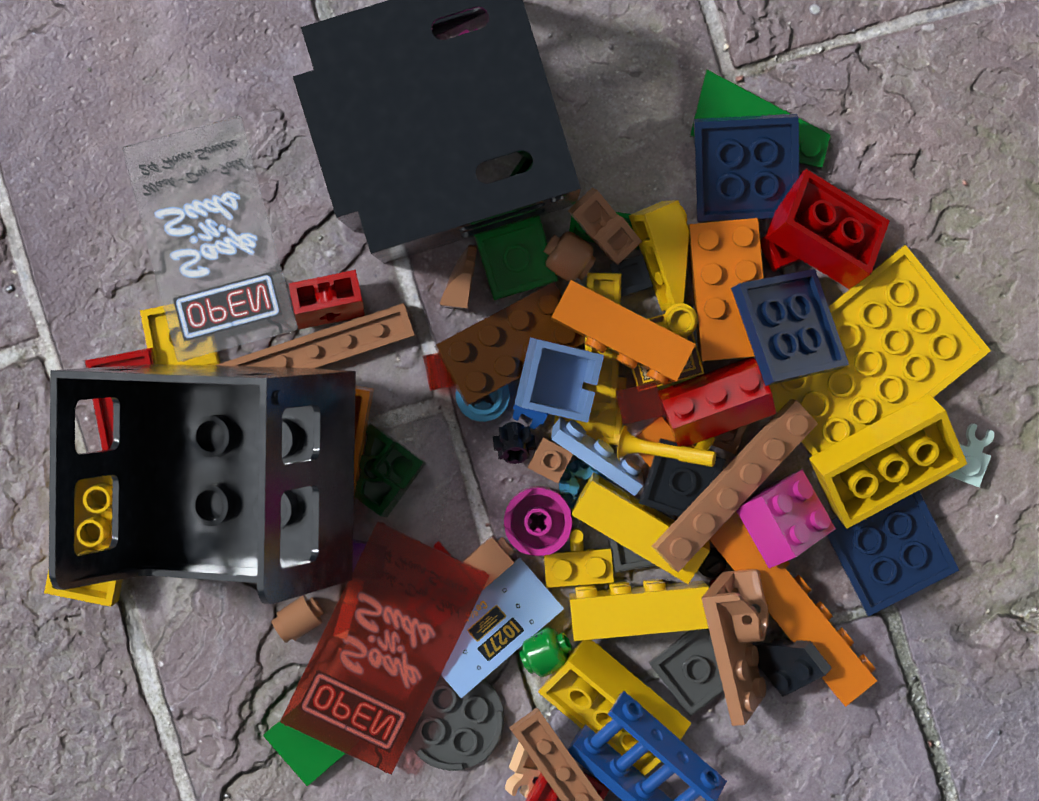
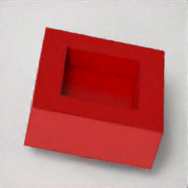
M765 237L760 240L761 249L773 272L801 261Z

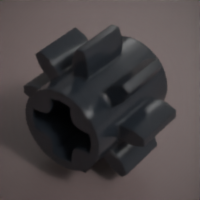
M509 422L499 427V436H493V448L495 451H498V459H504L510 464H519L530 458L529 450L536 449L535 436L531 435L529 426L525 427L519 422Z

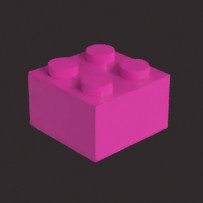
M803 470L776 481L744 502L736 510L768 568L797 557L836 529Z

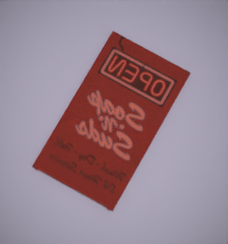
M377 521L353 570L352 581L347 583L280 722L285 726L298 730L384 771V773L392 775L490 575L484 570L481 571L387 526L384 522Z

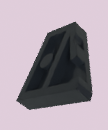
M774 639L771 643L752 642V645L758 649V666L782 697L818 680L832 669L811 641L797 640L790 642L786 639Z

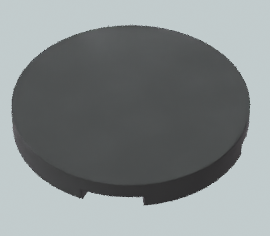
M436 671L427 675L416 684L405 703L404 710L409 712L403 725L406 738L415 754L425 763L435 768L459 771L475 766L493 753L502 737L504 728L502 702L494 687L486 679H483L464 697L460 698L442 675Z

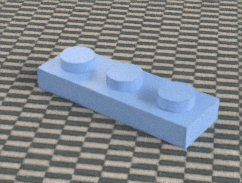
M560 417L552 427V440L634 496L643 487V472H641V468L633 460L625 458L619 461L613 448L601 439L594 440L575 421L570 420L568 422Z

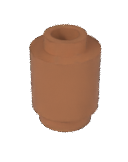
M302 595L277 612V617L271 620L282 640L287 643L292 639L294 641L298 640L322 624L320 616L324 614V611L314 597L308 599L305 595Z

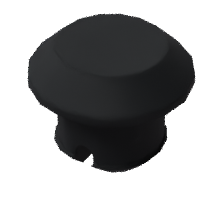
M710 548V552L698 570L703 576L715 578L724 572L726 560L716 548Z

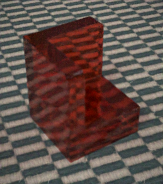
M656 383L616 391L623 425L665 415Z

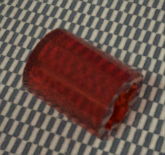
M438 353L422 356L429 391L455 386Z

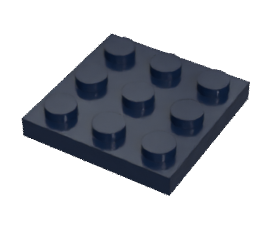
M798 114L694 119L697 222L773 218L775 211L799 178Z
M815 269L739 283L731 288L765 386L834 371L849 365Z
M920 491L907 496L848 529L838 517L831 519L836 529L826 537L868 617L959 571Z

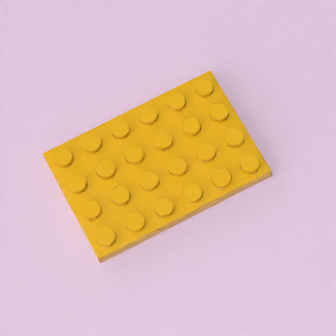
M903 245L872 270L871 275L850 288L828 306L849 365L838 370L769 385L777 413L790 399H795L818 423L801 441L810 455L814 456L928 394L935 397L991 350L910 249Z

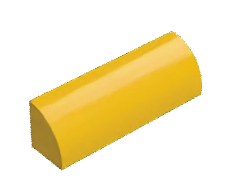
M593 472L578 497L571 515L689 584L710 552V541L708 540L679 572L673 570L653 549L652 545L675 520L657 509L639 504L640 499Z

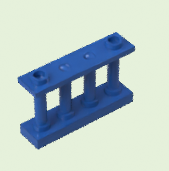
M625 691L619 695L608 713L612 720L597 733L585 725L578 731L567 749L577 762L622 801H695L700 796L706 801H717L727 782L715 769L709 766ZM624 728L638 742L621 756L607 742ZM650 751L664 765L647 778L633 764ZM673 774H676L690 787L672 800L658 787Z

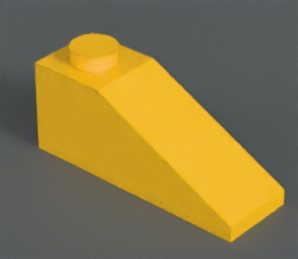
M679 200L661 201L629 215L634 232L642 240L639 247L643 254L661 311H666L674 304L684 303L689 229L686 223L687 214L680 205Z

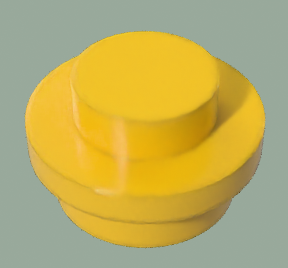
M677 303L666 310L663 323L667 330L681 337H686L695 331L698 317L691 306Z

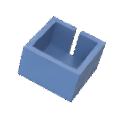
M530 337L515 405L588 423L595 392L582 388L583 382L597 385L604 355Z

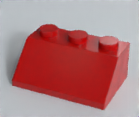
M805 169L775 211L765 238L850 289L871 275L890 220L808 169Z
M749 357L657 391L658 398L678 447L693 445L776 414L771 389L769 386H765L754 357Z

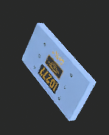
M519 557L511 567L466 603L462 610H459V618L456 612L435 630L436 636L434 638L431 636L427 643H420L417 647L462 698L518 650L526 639L536 634L564 608Z

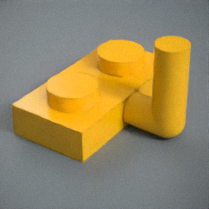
M574 527L571 529L569 536L570 551L544 555L546 588L614 583L611 548L584 550L583 532L580 528Z

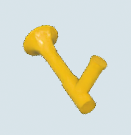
M625 425L619 436L617 458L621 461L627 454L643 453L713 467L716 460V452L708 450L715 439L712 437L698 442L695 448L678 447L638 439L628 431V427Z

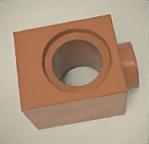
M543 436L527 468L559 483L573 454Z
M492 535L467 556L461 564L484 590L515 563L511 556L515 551L503 537L497 540Z

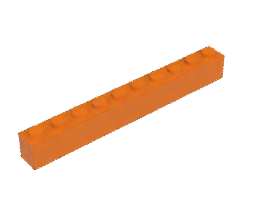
M660 415L634 435L638 439L656 443L659 442L660 438L676 443L668 420H664ZM638 453L647 465L651 467L654 455ZM735 511L709 541L734 571L759 570L765 601L768 605V613L792 642L803 640L813 643L832 668L821 678L846 707L877 682L871 674L876 668L864 654L857 657L850 648L854 641L842 627L837 631L829 622L833 616L821 601L816 605L807 595L812 590L800 575H797L795 578L791 576L786 569L790 565L789 561L768 568L740 516Z

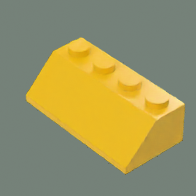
M582 640L569 653L565 664L558 671L552 673L538 691L540 695L581 729L587 725L595 733L612 720L608 713L623 691L637 701L680 740L691 725V722L681 715L678 710L669 705L593 640ZM623 728L607 743L622 756L638 740ZM648 751L633 766L645 776L661 761Z

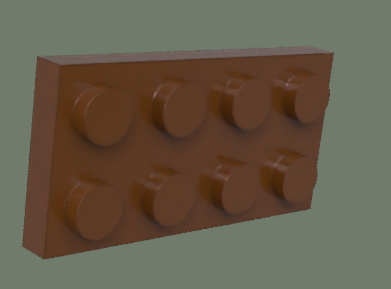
M555 282L434 346L466 406L521 377L530 337L574 348L585 343L584 336L551 320L562 298Z

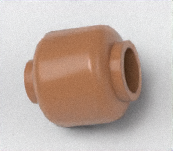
M570 231L563 233L560 238L554 234L543 251L548 254L545 262L546 267L568 282L570 280L575 281L577 278L582 281L596 260L592 256L593 246Z

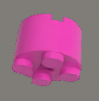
M531 486L519 491L509 501L504 514V529L508 540L518 551L532 556L550 555L558 551L567 542L572 529V515L568 503L557 491L544 486ZM535 513L538 516L542 513L545 514L544 523L546 526L543 529L539 526L535 528L530 527L532 522L531 514Z

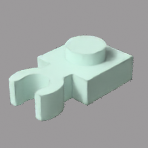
M971 423L966 430L967 446L960 444L967 465L947 476L980 487L991 455L985 454L982 451L984 447L993 441L994 431L987 430L985 437L982 440H978L975 437L977 425Z

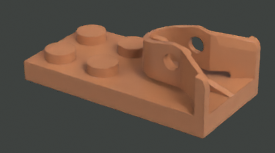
M757 569L722 572L701 598L732 726L745 725L766 695V683L764 678L760 677L758 670V649L752 645V642H760L765 639L768 628V605L763 593L760 579L761 574ZM752 604L759 605L761 611L757 612L755 607L752 606Z

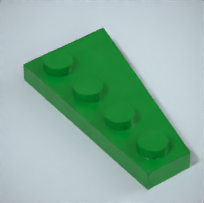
M706 69L694 119L790 114ZM800 118L799 164L822 169L830 134ZM693 120V124H692V128H691V132H690V136H689V137H693V138H694V120Z

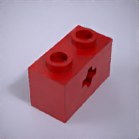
M356 270L288 283L298 330L365 316Z

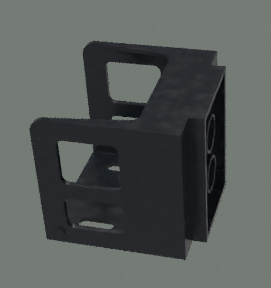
M387 0L301 27L314 70L295 75L293 80L336 218L352 231L363 228L370 253L384 264L461 241L477 234L561 210L574 205L578 201L581 187L523 0ZM486 13L489 15L487 25L481 29L446 40L436 38V36ZM519 151H526L533 158L531 169L521 174L492 183H482L476 176L477 167L486 161Z
M172 364L50 370L49 578L53 587L65 590L137 576L257 583V592L262 603L275 604L352 581L356 371ZM110 397L113 401V443L111 448L102 451L77 453L75 449V409L78 401ZM110 475L113 482L111 544L105 549L76 555L74 551L75 485L77 481L82 479Z

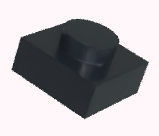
M643 254L623 260L618 265L615 263L610 264L613 273L621 274V298L653 288Z

